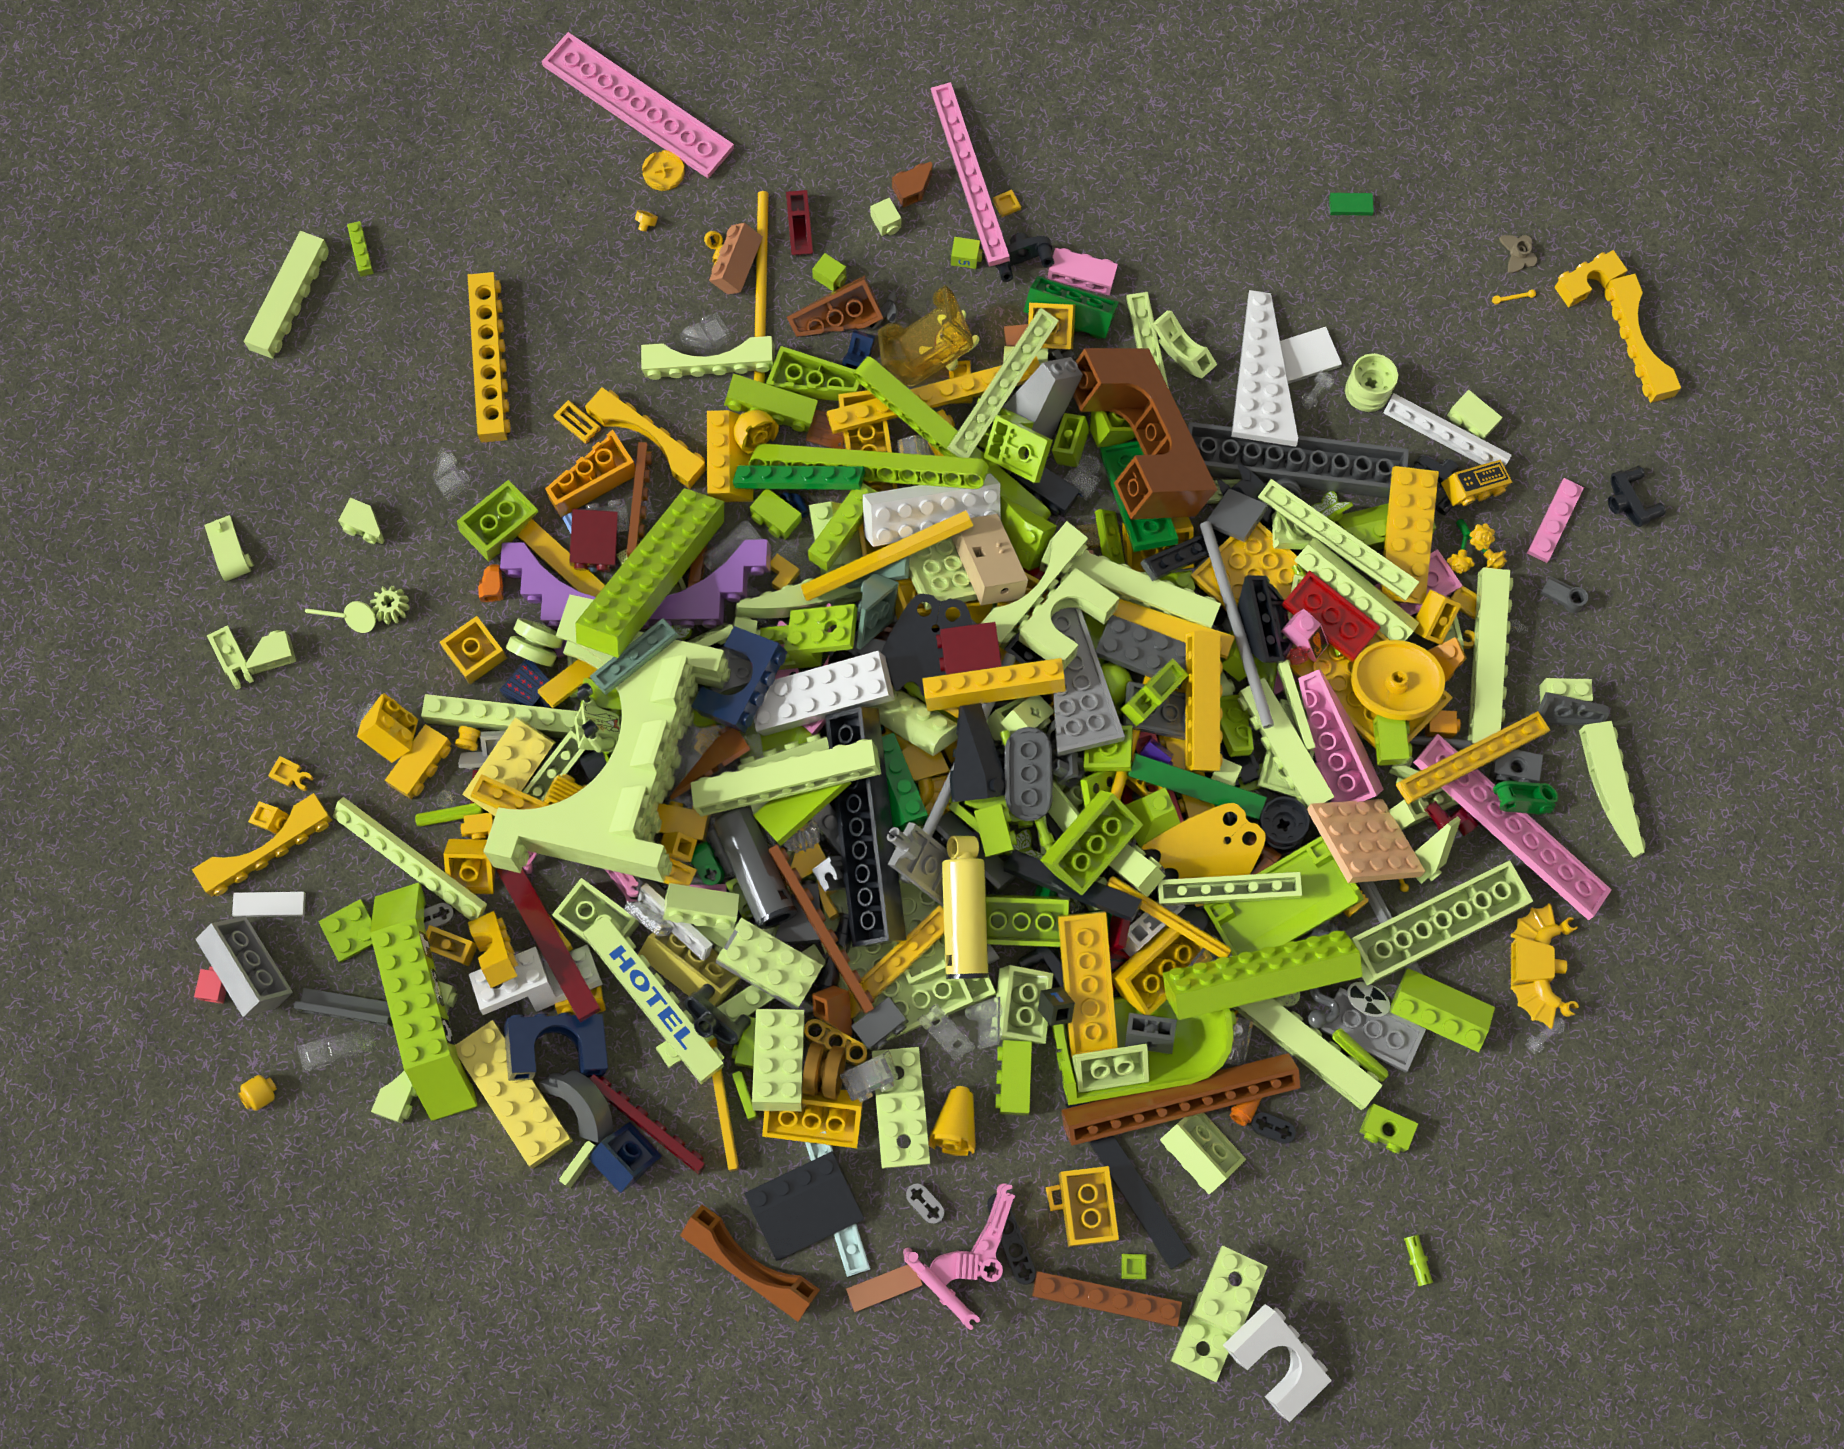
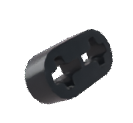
M1258 1113L1251 1121V1128L1255 1133L1278 1143L1287 1144L1295 1138L1296 1130L1291 1123L1268 1113ZM1264 1117L1266 1119L1265 1123L1271 1125L1272 1128L1264 1127L1260 1130L1256 1120H1261ZM1275 1127L1278 1129L1287 1127L1290 1137L1286 1136L1282 1139L1281 1133L1275 1131Z

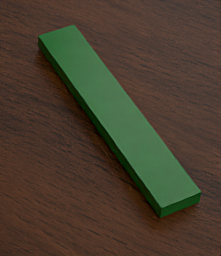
M1136 753L1132 761L1131 771L1128 772L1130 777L1163 788L1166 787V789L1217 806L1235 803L1245 811L1246 815L1257 819L1260 818L1267 798Z

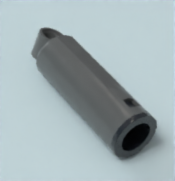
M740 807L714 813V816L717 818L714 823V829L758 928L762 930L769 929L793 918L798 911L779 869L768 852L770 848L757 820L753 816L752 810L748 807Z

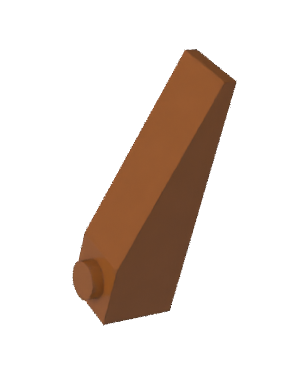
M726 726L718 731L720 736L714 740L670 795L672 800L689 790L691 782L698 781L702 777H709L751 750L738 730Z

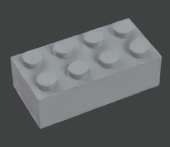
M246 916L211 923L196 938L201 950L243 1017L276 1009L293 993Z

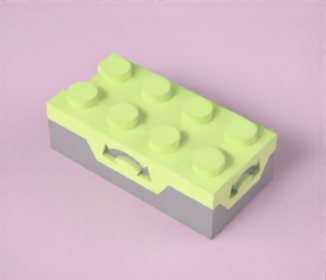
M743 918L739 920L733 934L716 959V964L794 1010H798L823 965Z

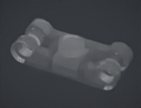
M934 1004L930 1008L931 1011L926 1015L920 1016L918 1021L949 1053L951 1058L956 1063H959L967 1052L971 1053L976 1047L937 1004ZM936 1018L940 1019V1022L934 1026L932 1022ZM959 1040L962 1045L956 1049L953 1044Z

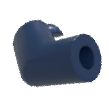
M788 492L781 494L780 498L799 511L802 518L810 514L804 499L800 495Z

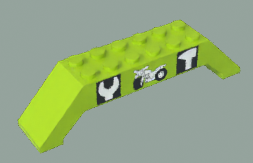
M418 882L375 896L370 935L404 1071L431 1121L478 1107L473 1085L470 1083L457 1055L424 925L426 901L421 883Z

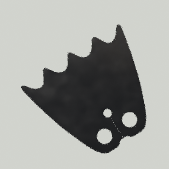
M918 594L909 602L881 651L886 658L890 679L895 691L900 690L904 684L911 681L917 683L921 694L925 696L922 678L946 675L945 671L941 672L939 658L943 657V649H938L936 635L940 634V630L934 633L932 626L937 623L940 629L972 625L969 610L963 601L949 598L946 601L940 602L933 595ZM927 602L931 605L932 611L929 616L923 617L918 614L917 607L920 603ZM950 607H956L960 611V617L955 622H951L946 618V610Z

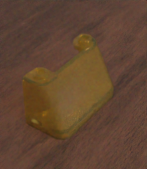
M946 285L937 290L933 295V302L937 308L912 325L903 328L898 323H889L877 330L882 366L905 386L919 384L970 351L974 345L972 334L952 290Z

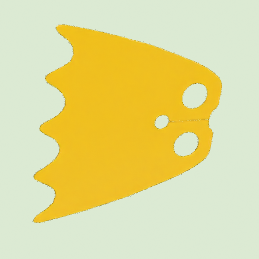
M1227 803L1181 822L1144 844L1141 849H1157L1160 851L1159 863L1162 865L1160 870L1174 868L1179 873L1178 879L1250 875L1261 854L1266 835L1258 824L1250 823L1246 819V813L1239 805ZM1227 812H1234L1237 815V822L1232 826H1227L1223 822V816ZM1248 831L1254 832L1257 836L1256 842L1250 846L1245 845L1242 841L1244 833ZM1229 836L1231 842L1225 844L1223 842L1224 837ZM1195 904L1196 907L1205 905V904Z

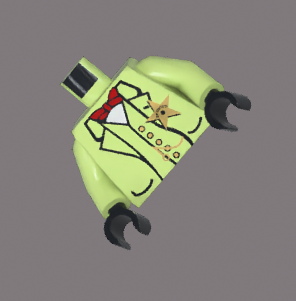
M584 683L578 687L577 693L578 699L583 701L575 717L578 749L594 750L598 753L612 752L615 749L621 730L619 717L616 713L598 707L593 697H589L593 695L591 686L588 683Z

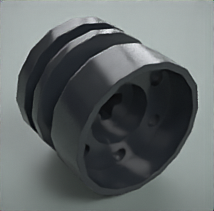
M1284 796L1271 800L1262 810L1259 826L1266 835L1264 844L1269 848L1273 847L1279 853L1292 852L1300 847L1304 841L1310 819L1305 806L1295 798ZM1279 824H1282L1283 827L1287 826L1285 832L1283 829H1278Z

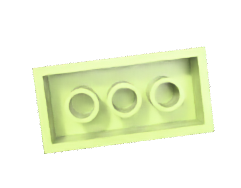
M756 1009L752 1105L755 1111H802L804 1010Z

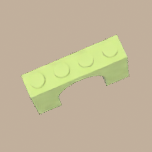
M1075 568L1070 574L1066 573L1063 576L1058 588H1053L1048 593L1043 604L1036 606L1032 613L1033 616L1021 623L1018 629L1020 631L1019 641L1045 660L1061 658L1064 671L1077 656L1078 644L1054 627L1051 621L1052 616L1064 608H1079L1102 624H1105L1118 609L1119 597Z
M820 734L807 737V742L802 744L794 741L785 744V749L776 751V748L762 752V757L754 759L753 755L740 759L741 763L736 765L737 769L741 771L745 767H758L765 765L769 761L779 762L787 760L791 756H804L816 750H829L827 737H820ZM769 801L749 805L753 815Z

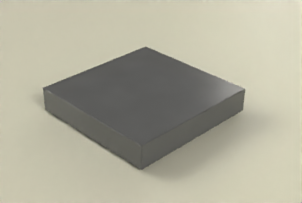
M1228 489L1207 521L1211 522L1213 529L1246 542L1268 510V505Z

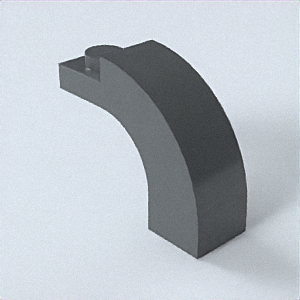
M571 1070L565 1075L561 1073L550 1074L549 1077L539 1082L541 1092L561 1097L572 1106L578 1118L579 1137L600 1142L613 1133V1121L608 1103L598 1087L589 1078L575 1070Z

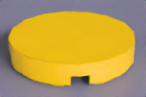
M662 150V152L650 154L645 159L642 172L645 182L651 188L659 191H668L676 188L682 182L685 168L682 160L677 155L668 150Z

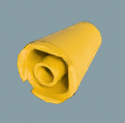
M956 1086L955 1089L950 1090L928 1138V1145L931 1148L935 1149L936 1146L942 1147V1153L955 1156H968V1151H971L972 1154L975 1152L974 1096L969 1088Z

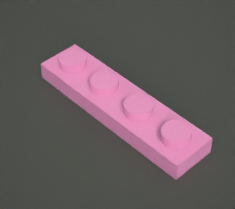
M1563 478L1527 554L1546 563L1549 561L1584 487Z

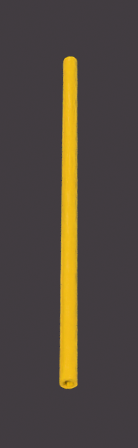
M766 191L758 192L757 233L763 236L756 257L755 337L766 336L769 193ZM754 371V380L765 383V372Z

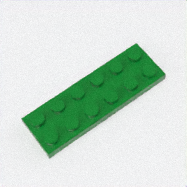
M1135 441L1100 447V456L1134 552L1178 544V536L1171 517L1131 520L1115 487L1114 482L1134 456L1144 455L1139 442Z

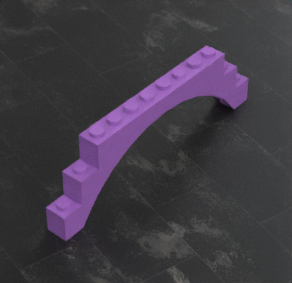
M744 540L731 557L704 580L681 592L666 596L641 629H647L655 625L662 618L671 627L672 625H680L682 628H693L694 625H703L705 628H715L716 625H723L724 599L738 602L740 599L747 598L748 573L763 575L764 572H770L771 545L768 540ZM524 542L502 543L500 569L508 577H521L520 594L527 602L538 604L542 601L540 620L549 628L558 629L569 595L589 599L596 598L581 593L556 579L540 564Z

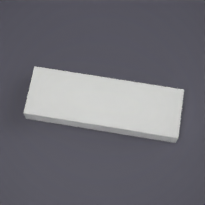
M234 893L232 916H305L306 893Z

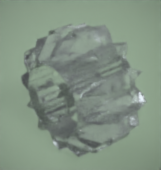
M812 818L784 843V846L788 851L794 850L795 853L801 850L806 852L808 848L813 849L814 844L820 842L819 825Z

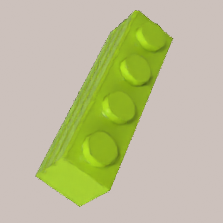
M361 222L347 224L360 277L374 274Z

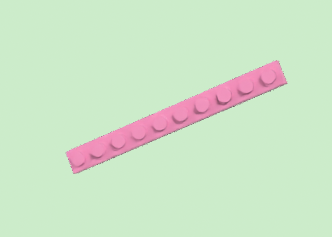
M950 82L932 87L931 93L988 265L990 267L1008 262L1010 257L952 84Z

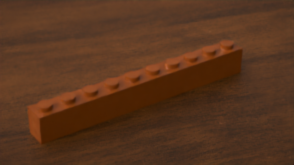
M1287 1053L1219 1070L1209 1078L1193 1084L1113 1097L1063 1109L1061 1111L1064 1130L1071 1146L1299 1089V1068L1290 1054Z

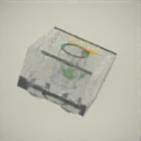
M889 1050L840 1074L851 1100L859 1099L860 1102L873 1096L871 1092L878 1088L883 1092L895 1086L893 1081L898 1079Z

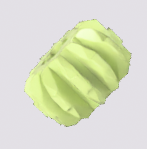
M391 585L388 591L382 586L381 594L374 592L377 599H372L370 603L374 606L371 609L378 621L384 620L389 625L391 619L398 623V616L406 618V614L403 611L410 610L409 605L406 604L409 602V598L404 595L402 589L396 591V588ZM392 602V606L388 608V603Z

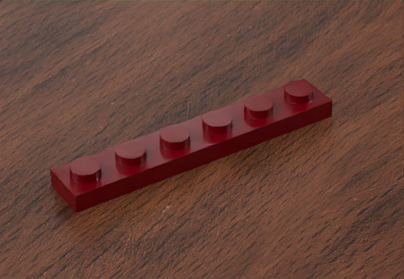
M594 1074L592 1075L590 1080L598 1087L607 1102L699 1175L705 1168V1163L702 1162L704 1158L695 1150H692V1152L688 1151L684 1147L685 1142L676 1135L673 1137L665 1132L667 1128L657 1120L652 1122L647 1118L649 1114L639 1105L636 1108L629 1103L630 1098L620 1090L616 1093L611 1089L612 1084L603 1076L598 1078Z

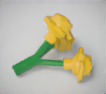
M1459 519L1456 522V525L1463 534V540L1458 555L1452 554L1447 559V563H1449L1453 571L1460 574L1469 571L1475 565L1472 562L1473 559L1467 557L1466 545L1469 539L1470 543L1477 550H1482L1484 552L1483 555L1488 559L1485 568L1501 569L1507 562L1504 558L1505 550L1494 553L1491 549H1488L1490 544L1495 541L1493 536L1495 531L1488 524H1477L1474 531H1471L1464 519Z

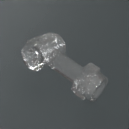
M1320 371L1314 379V382L1317 383L1309 394L1304 393L1301 404L1307 409H1312L1313 406L1316 407L1319 402L1317 397L1323 389L1329 391L1336 380L1333 379V376L1328 372Z
M1555 1017L1553 1028L1549 1029L1546 1025V1028L1538 1036L1534 1037L1531 1035L1527 1039L1528 1042L1525 1043L1526 1047L1533 1054L1540 1053L1544 1049L1542 1044L1554 1033L1561 1034L1565 1030V1021L1561 1017Z

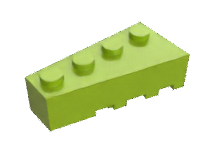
M780 346L766 382L768 385L812 399L838 401V394L859 392L863 387L853 377L854 369Z

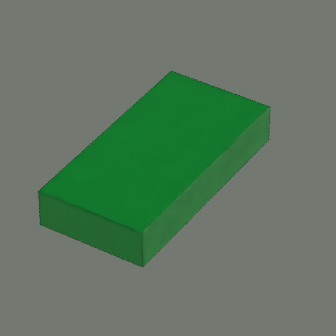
M1330 193V215L1372 216L1374 213L1373 193Z

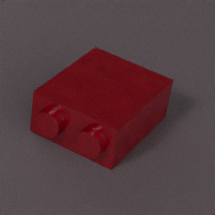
M572 509L570 566L580 571H586L588 567L597 568V571L610 572V569H615L618 512Z
M996 622L940 629V634L936 635L938 649H943V657L939 658L941 672L945 671L946 675L1002 667Z

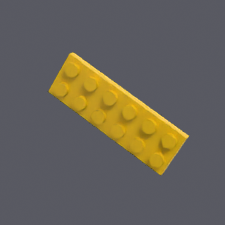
M1399 466L1392 467L1383 557L1419 581V584L1406 601L1381 584L1380 591L1393 602L1422 605L1426 598L1439 471Z
M1106 912L1058 916L1064 990L1075 1002L1072 1022L1067 1023L1070 1057L1072 1058L1076 1054L1118 1048Z

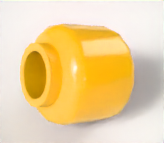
M256 1075L241 1085V1092L238 1095L247 1109L251 1108L257 1111L274 1101L275 1095L273 1091L277 1090L270 1077L265 1079L262 1075Z

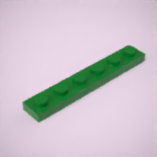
M738 465L733 485L735 488L861 490L866 472L863 466Z

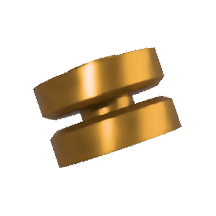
M817 1042L810 1044L803 1071L802 1093L804 1095L816 1096L822 1086L824 1098L838 1099L846 1065L845 1047L833 1045L827 1054L825 1044Z

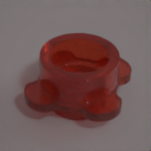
M1302 646L1295 647L1289 650L1290 655H1287L1286 660H1290L1291 665L1301 664L1309 659L1307 653L1311 650L1310 648L1302 649Z

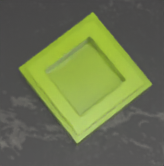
M1121 1254V1279L1146 1280V1255Z

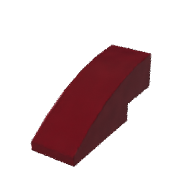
M807 190L786 192L791 255L813 254Z

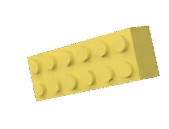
M493 1020L455 1045L457 1055L529 1167L534 1169L573 1142L571 1136L533 1079L508 1081L505 1036Z

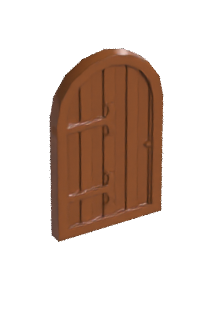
M815 409L805 441L834 449H845V447H842L845 444L843 432L833 434L827 412Z

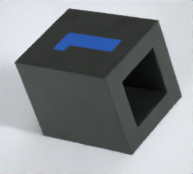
M1062 987L1041 990L1038 1011L1050 1026L1071 1023L1075 1002Z

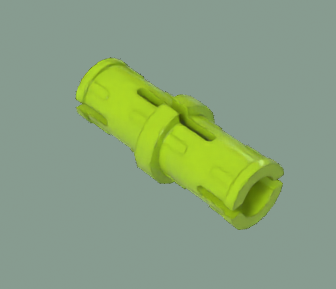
M1419 1235L1404 1238L1411 1259L1409 1264L1413 1266L1418 1286L1433 1283L1426 1262L1428 1257L1424 1255Z

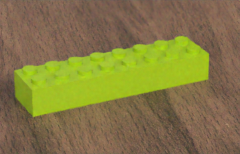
M1333 931L1327 935L1311 936L1297 942L1289 941L1284 945L1264 947L1254 952H1242L1236 956L1220 957L1215 961L1200 962L1193 966L1174 968L1168 972H1163L1166 998L1178 1020L1363 977L1360 951L1345 931Z

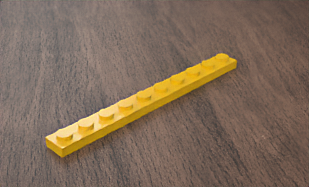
M1037 356L1033 359L1016 386L1023 385L1039 368L1040 364ZM1001 366L910 390L930 408L983 395ZM877 398L827 411V417L833 434L898 417Z
M482 774L471 793V798L496 809L500 807L525 810L550 805ZM670 858L672 870L670 875L665 877L664 883L668 885L672 883L690 886L697 869Z

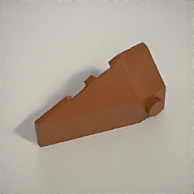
M863 276L787 316V319L796 337L822 334L824 332L865 328L884 319L866 276Z

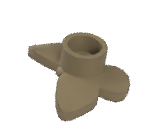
M1502 235L1499 238L1500 242L1511 254L1508 262V273L1518 272L1524 266L1531 268L1536 265L1537 257L1531 252L1532 239L1530 236L1522 235L1517 238L1513 235Z

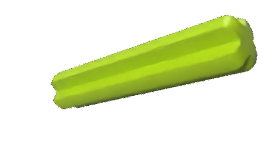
M476 803L419 813L416 814L415 820L417 826L422 827L464 819V816L483 814V808Z
M1339 1028L1332 1034L1333 1040L1351 1057L1356 1059L1362 1067L1375 1074L1379 1078V1082H1383L1388 1077V1071L1343 1029Z

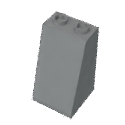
M1071 357L1043 362L1003 408L1034 422L1033 431L1052 439L1083 374Z

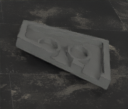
M1545 692L1537 710L1548 725H1587L1606 722L1610 714L1609 708L1606 705Z

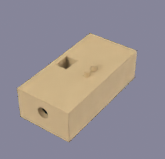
M998 514L970 518L973 527L953 535L952 541L980 605L1021 599L1025 595L1028 579Z

